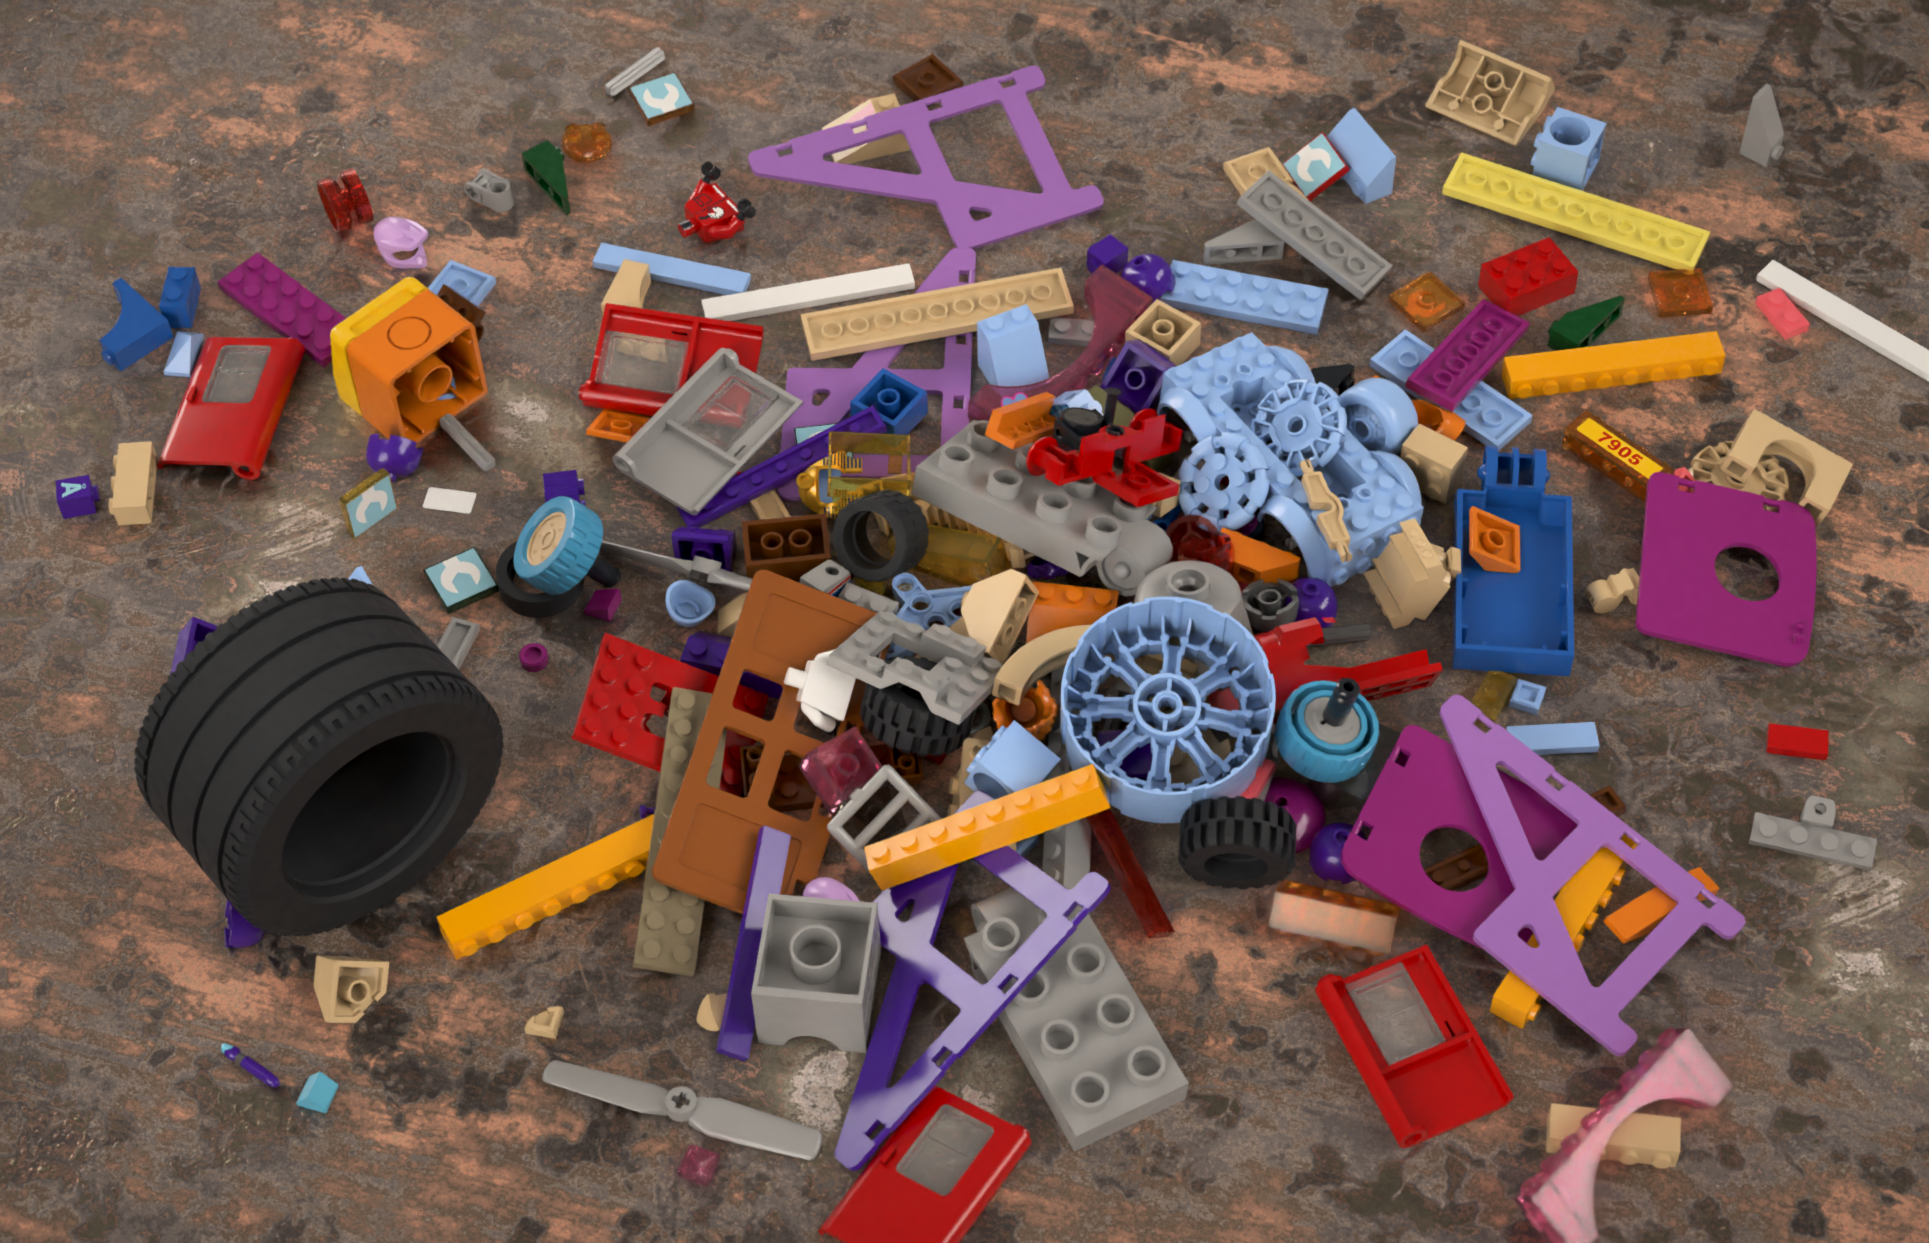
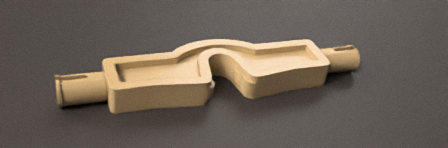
M1309 459L1307 461L1302 460L1299 464L1303 472L1301 484L1306 493L1309 507L1312 510H1327L1317 515V526L1324 535L1329 548L1337 550L1342 562H1345V559L1348 562L1353 556L1348 548L1350 536L1342 520L1344 514L1343 505L1340 499L1330 492L1322 472H1315Z

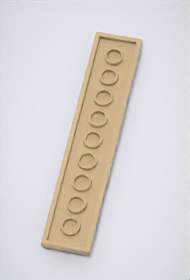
M1062 268L805 313L800 314L810 358L811 361L974 332L977 331L978 321L1027 304L1036 320L1073 314L1074 305Z

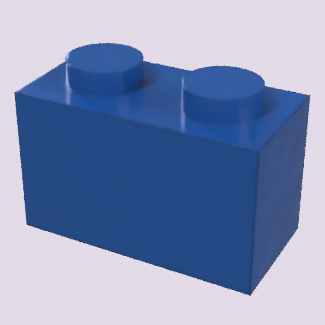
M168 267L159 308L161 314L168 319L170 328H192L201 292L195 267Z

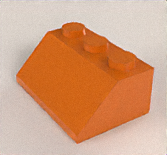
M1033 581L1039 594L1028 614L1026 644L1033 639L1058 629L1092 625L1108 612L1118 608L1119 591Z

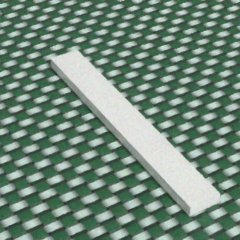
M1774 260L1757 275V282L1771 290L1780 288L1793 303L1929 382L1928 349Z
M908 263L701 300L705 318L734 321L915 289V281L910 264Z

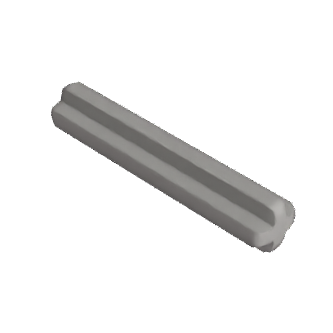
M655 47L604 85L606 93L613 97L661 63L665 59L664 51L659 47Z
M448 413L440 418V426L483 471L488 472L496 466L495 458L452 414Z

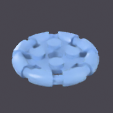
M1311 379L1291 380L1285 382V386L1271 390L1256 408L1258 413L1251 423V430L1295 476L1303 475L1299 464L1302 460L1307 461L1304 453L1311 450L1314 456L1308 459L1311 461L1313 468L1319 465L1321 467L1325 466L1340 449V439L1342 436H1345L1347 429V415L1345 408L1340 406V397L1328 385L1322 382L1318 384L1313 383ZM1310 393L1313 394L1310 401L1305 400L1306 396ZM1289 396L1290 400H1287L1283 403L1282 399ZM1329 408L1330 412L1324 415L1321 410ZM1268 415H1275L1272 424L1266 422ZM1303 420L1302 429L1293 433L1291 431L1293 423ZM1326 430H1327V431H1331V434H1330L1328 440L1325 439V438H1326ZM1271 438L1273 443L1267 445L1268 439ZM1284 452L1289 454L1287 461L1282 460Z
M1223 432L1221 436L1210 435L1202 439L1191 449L1193 451L1188 459H1184L1180 467L1177 479L1181 481L1180 494L1178 495L1179 504L1189 520H1194L1196 526L1202 530L1220 533L1222 527L1235 531L1249 523L1255 517L1254 513L1258 507H1262L1266 500L1270 481L1266 475V471L1269 470L1268 464L1260 448L1257 445H1252L1249 438L1232 432ZM1220 447H1225V454H1220ZM1243 453H1245L1244 461L1239 459ZM1201 459H1204L1206 463L1200 469L1197 465ZM1255 473V480L1249 483V474ZM1228 476L1229 485L1225 490H1221L1220 481L1223 477ZM1191 485H1194L1197 493H1192ZM1248 498L1249 502L1246 504V506H1243L1242 504ZM1205 506L1209 507L1206 513L1201 512ZM1229 510V515L1224 519V511Z

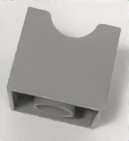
M780 894L768 895L751 992L758 1043L784 1045L789 1039L794 1037L814 1036L832 1042L841 1051L867 1053L881 960L877 903Z

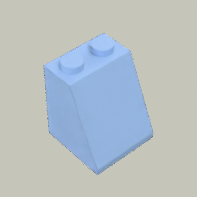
M1027 304L977 322L978 366L1000 402L1005 396L1013 397L1017 392L1025 394L1050 384L1039 324Z

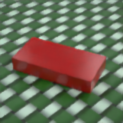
M1769 723L1767 727L1766 753L1827 760L1829 730Z

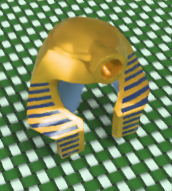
M840 450L814 463L803 473H800L796 478L799 496L805 506L818 514L826 513L828 518L836 519L840 510L846 507L849 502L863 497V490H855L860 486L859 484L846 483L840 477L841 472L843 474L863 473L862 458L846 456L845 451Z

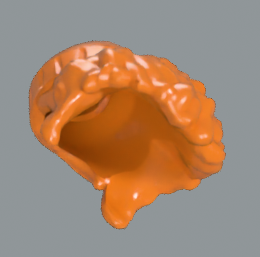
M1042 680L1037 681V689L1031 687L1019 706L1000 698L993 700L992 715L998 730L1002 725L1008 728L1015 720L1036 739H1045L1047 733L1054 727L1055 720L1059 714V705L1055 698L1051 696L1050 690Z

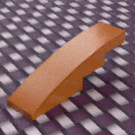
M1700 867L1688 871V873L1704 884L1706 889L1716 895L1720 888ZM1655 887L1606 917L1603 922L1624 944L1650 934L1677 906V903L1661 889ZM1699 893L1696 899L1701 902L1707 898Z

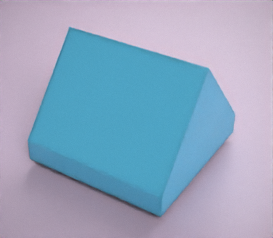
M322 1072L315 1073L309 1076L296 1104L297 1106L327 1113L339 1086Z

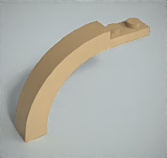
M1091 625L1058 629L1033 639L1022 646L999 670L994 680L992 695L1019 706L1025 694L1039 679L1058 668L1066 666L1071 651H1075L1078 640ZM1107 654L1104 656L1111 657L1112 662L1115 660L1114 656L1111 654ZM1148 654L1140 656L1134 662L1146 674L1149 673L1153 676L1159 674L1160 670H1162L1164 658H1162V654ZM1184 658V660H1181L1180 672L1195 678L1198 665Z

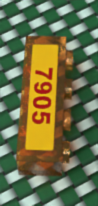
M1587 410L1565 428L1562 441L1564 448L1645 504L1647 482L1650 476L1655 472L1672 475L1674 473V469L1666 462L1659 460L1647 452L1644 447L1637 445L1625 437L1622 432L1615 430L1603 422L1601 418Z

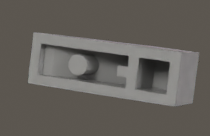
M1767 83L1752 99L1739 153L1764 167H1767L1773 159L1778 160L1784 150V146H1782L1784 137L1782 124L1771 85Z
M1252 220L1204 243V265L1283 259L1284 241L1258 220Z

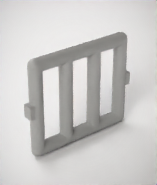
M884 765L862 789L856 788L849 796L851 800L828 823L827 830L869 872L863 847L907 801L920 814L902 833L942 818L892 766ZM888 780L899 793L853 839L842 826Z

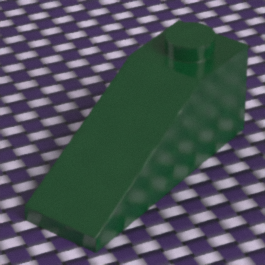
M545 140L521 153L524 171L566 215L571 214L563 167L564 155L561 149L554 147L548 140Z
M1620 295L1566 313L1559 321L1555 320L1548 329V334H1550L1548 347L1555 351L1590 347L1621 317L1625 298Z

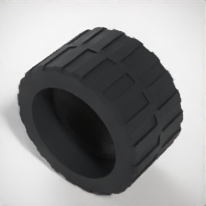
M882 490L849 502L846 507L840 510L838 517L835 519L832 533L834 550L837 552L839 561L845 566L844 568L858 579H863L867 582L885 581L909 571L923 559L929 544V528L927 527L926 517L923 515L919 505L908 495L902 494V492ZM871 511L886 519L894 532L895 552L891 560L879 555L869 542L866 525Z

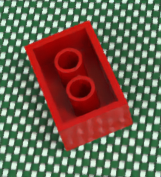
M1547 237L1481 264L1478 286L1492 304L1516 316H1520L1574 294L1579 271L1554 241Z

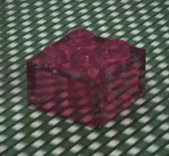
M856 727L809 751L799 765L800 770L831 815L839 812L851 800L849 796L856 788L862 789L883 767Z

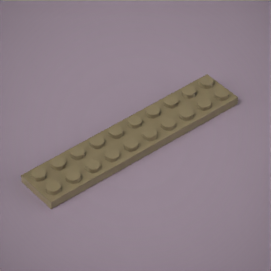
M673 687L671 692L632 966L634 968L691 977L695 974L704 900L658 883L652 876V868L712 693ZM727 729L722 731L706 778L708 785L718 789L720 787Z

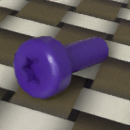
M640 805L641 819L646 818L647 815H653L655 807L646 808V805Z

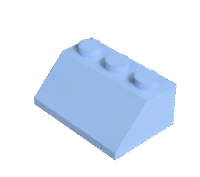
M1355 108L1350 109L1327 135V138L1350 168V171L1343 175L1341 179L1349 184L1354 195L1359 196L1366 205L1392 194L1396 156Z

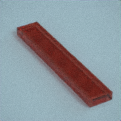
M1109 808L1087 816L1086 819L1148 938L1169 937L1175 931L1111 809Z

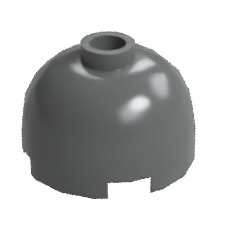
M1261 579L1249 584L1243 590L1242 597L1250 625L1254 630L1265 633L1280 625L1295 621L1298 614L1299 599L1297 589L1291 583L1282 579H1277L1278 583H1264V580ZM1289 596L1292 599V602H1290L1286 607H1284L1286 599Z

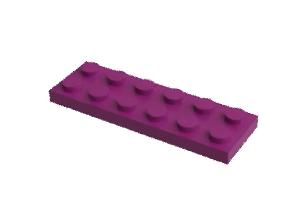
M257 252L217 281L219 289L281 336L298 339L305 347V354L322 367H326L332 362L330 333L333 327L346 318Z
M1483 299L1407 378L1405 387L1453 412L1528 331L1530 322Z

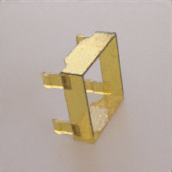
M829 431L827 497H833L832 514H839L840 510L846 507L847 498H861L877 491H899L910 497V435ZM843 450L846 456L847 452L889 454L888 474L902 473L903 455H906V480L831 477V451L834 454Z

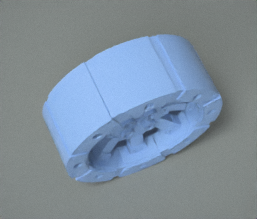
M1146 598L1141 602L1134 604L1130 602L1102 616L1078 640L1075 651H1071L1062 678L1060 730L1062 744L1066 746V757L1072 770L1075 771L1094 764L1105 786L1109 804L1121 810L1123 815L1153 823H1180L1182 815L1197 802L1202 803L1205 799L1212 798L1214 800L1222 796H1228V798L1240 796L1253 782L1258 767H1262L1265 760L1275 712L1276 693L1273 674H1270L1268 659L1259 643L1242 624L1227 613H1221L1213 609L1211 605L1188 598ZM1173 637L1178 638L1180 644L1178 646L1170 645L1169 640ZM1107 654H1111L1114 656L1115 660L1112 662L1111 657L1104 656ZM1148 654H1162V658H1164L1162 670H1160L1159 674L1153 676L1149 673L1146 674L1134 660ZM1184 657L1199 660L1205 663L1209 670L1195 679L1191 678L1188 680L1180 672L1181 660H1184ZM1232 668H1237V669L1239 670V671H1237V670L1233 671V672H1232V675L1229 673V671H1230ZM1113 674L1116 677L1120 676L1131 687L1132 695H1125V697H1103L1104 695H1098L1097 692L1101 683L1103 684ZM1229 687L1235 699L1237 698L1239 710L1232 709V711L1210 707V704L1204 703L1206 696L1217 689ZM1154 697L1152 702H1148L1147 699ZM1182 700L1186 701L1188 706H1182ZM1168 706L1171 707L1174 710V712L1170 714L1162 713L1159 709L1161 707ZM1074 709L1080 710L1079 715L1070 712ZM1101 718H1123L1124 722H1129L1124 732L1111 743L1107 742L1102 747L1099 746L1096 737L1092 736L1093 728L1091 722L1101 721ZM1208 728L1229 732L1230 736L1238 738L1234 752H1230L1223 761L1217 754L1211 751L1203 740L1200 731H1208ZM1257 729L1261 734L1253 735L1251 730ZM1150 743L1153 756L1151 771L1148 772L1147 781L1136 777L1132 779L1126 776V772L1119 768L1123 763V759L1137 747L1141 748ZM1175 746L1184 753L1187 752L1199 768L1198 772L1201 777L1194 779L1192 783L1185 785L1184 782L1171 784L1169 766L1170 757L1173 756Z

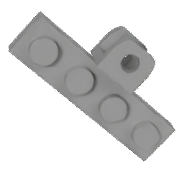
M1812 795L1805 803L1799 822L1755 812L1748 844L1870 871L1873 865L1877 839L1832 829L1836 811L1835 802L1832 799Z

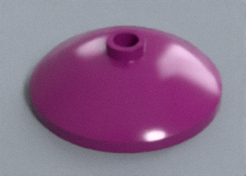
M1274 777L1264 802L1270 801L1276 805H1286L1283 808L1286 809L1288 814L1290 813L1297 826L1296 854L1303 852L1310 847L1315 834L1324 827L1325 811L1323 804L1317 794L1305 784L1289 778Z

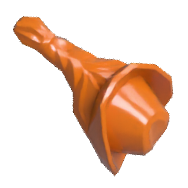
M1421 399L1411 400L1416 409L1418 424L1454 441L1460 436L1466 421L1456 413Z

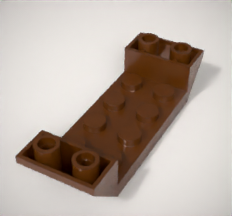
M763 744L739 747L745 798L748 795L763 750ZM886 744L858 747L840 805H846L851 800L849 796L856 788L862 789L884 765L892 766L913 787L923 780L921 756L911 752L909 754L903 753L900 749H892L886 746ZM794 754L784 755L768 806L778 812L812 809L824 774V767ZM886 780L866 802L891 800L899 791ZM822 801L820 808L830 807L831 804Z

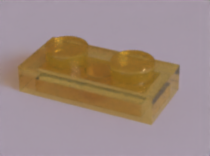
M1488 670L1471 703L1480 709L1482 714L1496 723L1516 686L1517 677L1502 671Z

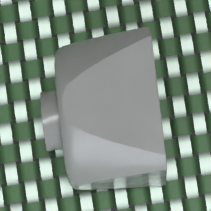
M1201 561L1168 563L1149 572L1137 588L1133 604L1152 597L1188 598L1211 605L1213 609L1221 613H1227L1253 634L1237 581L1227 571L1213 564ZM1173 637L1169 640V644L1178 646L1180 640ZM1184 657L1198 665L1195 678L1209 670L1205 663Z

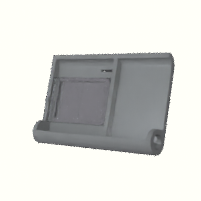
M720 348L612 457L615 466L628 477L687 513L697 515L803 405V401L740 365L738 362L739 357L732 349Z

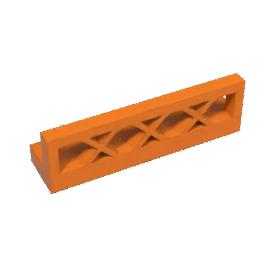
M1044 392L994 409L985 436L1011 449L1035 442L1042 437L1052 436L1055 420L1059 419L1050 414L1056 396Z

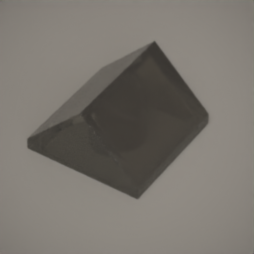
M886 780L842 828L855 839L897 795L896 788ZM849 797L838 804L832 819L851 800ZM901 808L864 847L877 843L906 826Z

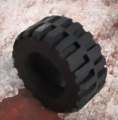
M895 656V657H891L889 660H886V659H885L884 661H885V663L890 664V663H891L892 661H894L897 657H898V658H900V657H899V656ZM904 656L901 658L910 660L914 665L930 671L938 664L925 657L914 658L913 656ZM898 682L879 689L867 683L860 706V716L868 732H873L874 738L879 742L884 741L886 746L892 749L898 748L901 752L907 754L911 752L916 753L917 756L925 757L926 755H932L936 757L941 756L943 753L946 755L953 753L962 747L964 740L969 738L977 708L958 725L931 713L921 693Z
M1222 796L1214 800L1212 798L1205 799L1202 803L1197 802L1193 804L1182 815L1179 836V864L1186 874L1193 876L1199 882L1204 881L1207 885L1211 886L1218 885L1227 889L1231 887L1239 889L1254 887L1256 889L1263 888L1264 885L1271 886L1277 884L1279 880L1283 881L1295 867L1296 822L1283 807L1278 808L1275 803L1270 801L1263 802L1261 799H1248L1245 796H1236V798Z

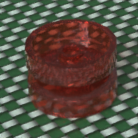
M353 168L339 172L337 176L338 183L331 176L316 181L318 194L331 225L338 234L352 229V218L358 225L374 220L366 191Z

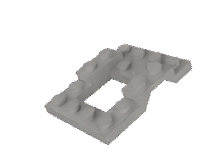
M882 610L829 655L827 665L879 689L898 682L921 693L931 713L958 725L992 693L995 677L1003 666L996 659L984 657L986 646L978 643L974 638L964 637L951 631L947 626L935 623L926 631L918 624L906 622L895 614ZM892 642L938 664L930 671L914 665L913 662L907 659L897 657L890 664H887L884 660L875 656Z

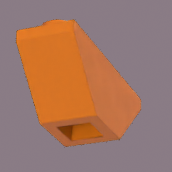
M1222 527L1219 550L1230 574L1235 580L1249 585L1261 579L1264 580V583H1278L1277 579L1288 582L1298 578L1301 557L1272 547L1263 541H1257L1244 536L1240 532Z

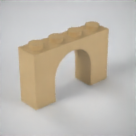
M1753 409L1741 427L1719 470L1745 483L1755 469L1760 457L1774 454L1790 459L1800 468L1805 478V489L1798 505L1807 509L1814 518L1815 524L1819 525L1830 511L1853 464L1818 445L1816 442L1800 435L1791 428L1775 421L1766 414Z

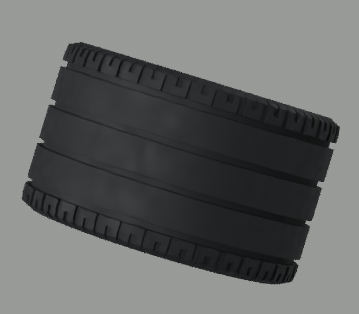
M333 577L330 580L328 578L313 579L308 583H298L297 586L290 585L285 590L280 589L275 591L273 595L268 594L264 596L261 601L251 603L250 607L242 608L237 615L229 617L227 622L219 624L213 633L207 634L205 636L206 639L202 642L199 641L195 645V649L185 656L186 659L178 663L175 672L168 676V681L162 684L161 692L153 699L154 703L149 706L147 711L149 714L145 716L142 722L144 725L139 730L140 737L137 738L136 757L134 758L137 786L153 813L161 820L232 906L250 924L269 934L275 933L285 937H291L292 935L295 937L309 936L313 933L320 934L323 931L329 932L334 928L338 929L346 924L349 925L357 919L360 920L366 917L369 913L376 912L380 907L386 906L390 901H394L403 892L405 893L410 887L421 881V878L429 874L434 867H437L440 861L450 853L449 851L455 848L458 841L463 838L467 833L466 831L473 825V820L478 817L481 812L480 810L485 806L486 799L489 797L491 789L496 782L495 778L499 773L498 769L501 766L502 749L504 747L502 741L503 729L500 725V720L485 696L391 597L374 585L357 579L349 580L348 578L340 579L338 577Z

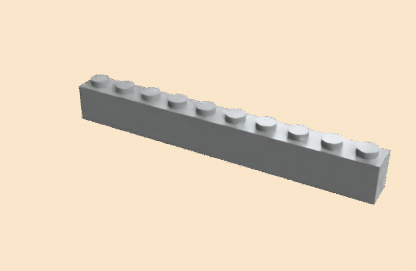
M1065 666L1052 671L1051 696L1055 698L1059 705V714L1055 720L1054 727L1049 732L1048 749L1061 760L1047 777V780L1073 771L1066 757V746L1062 744L1060 730L1061 684ZM1074 709L1070 713L1079 715L1080 710ZM1091 722L1093 728L1092 736L1095 737V722ZM1092 815L1044 832L1043 872L1066 889H1073L1087 873H1090Z

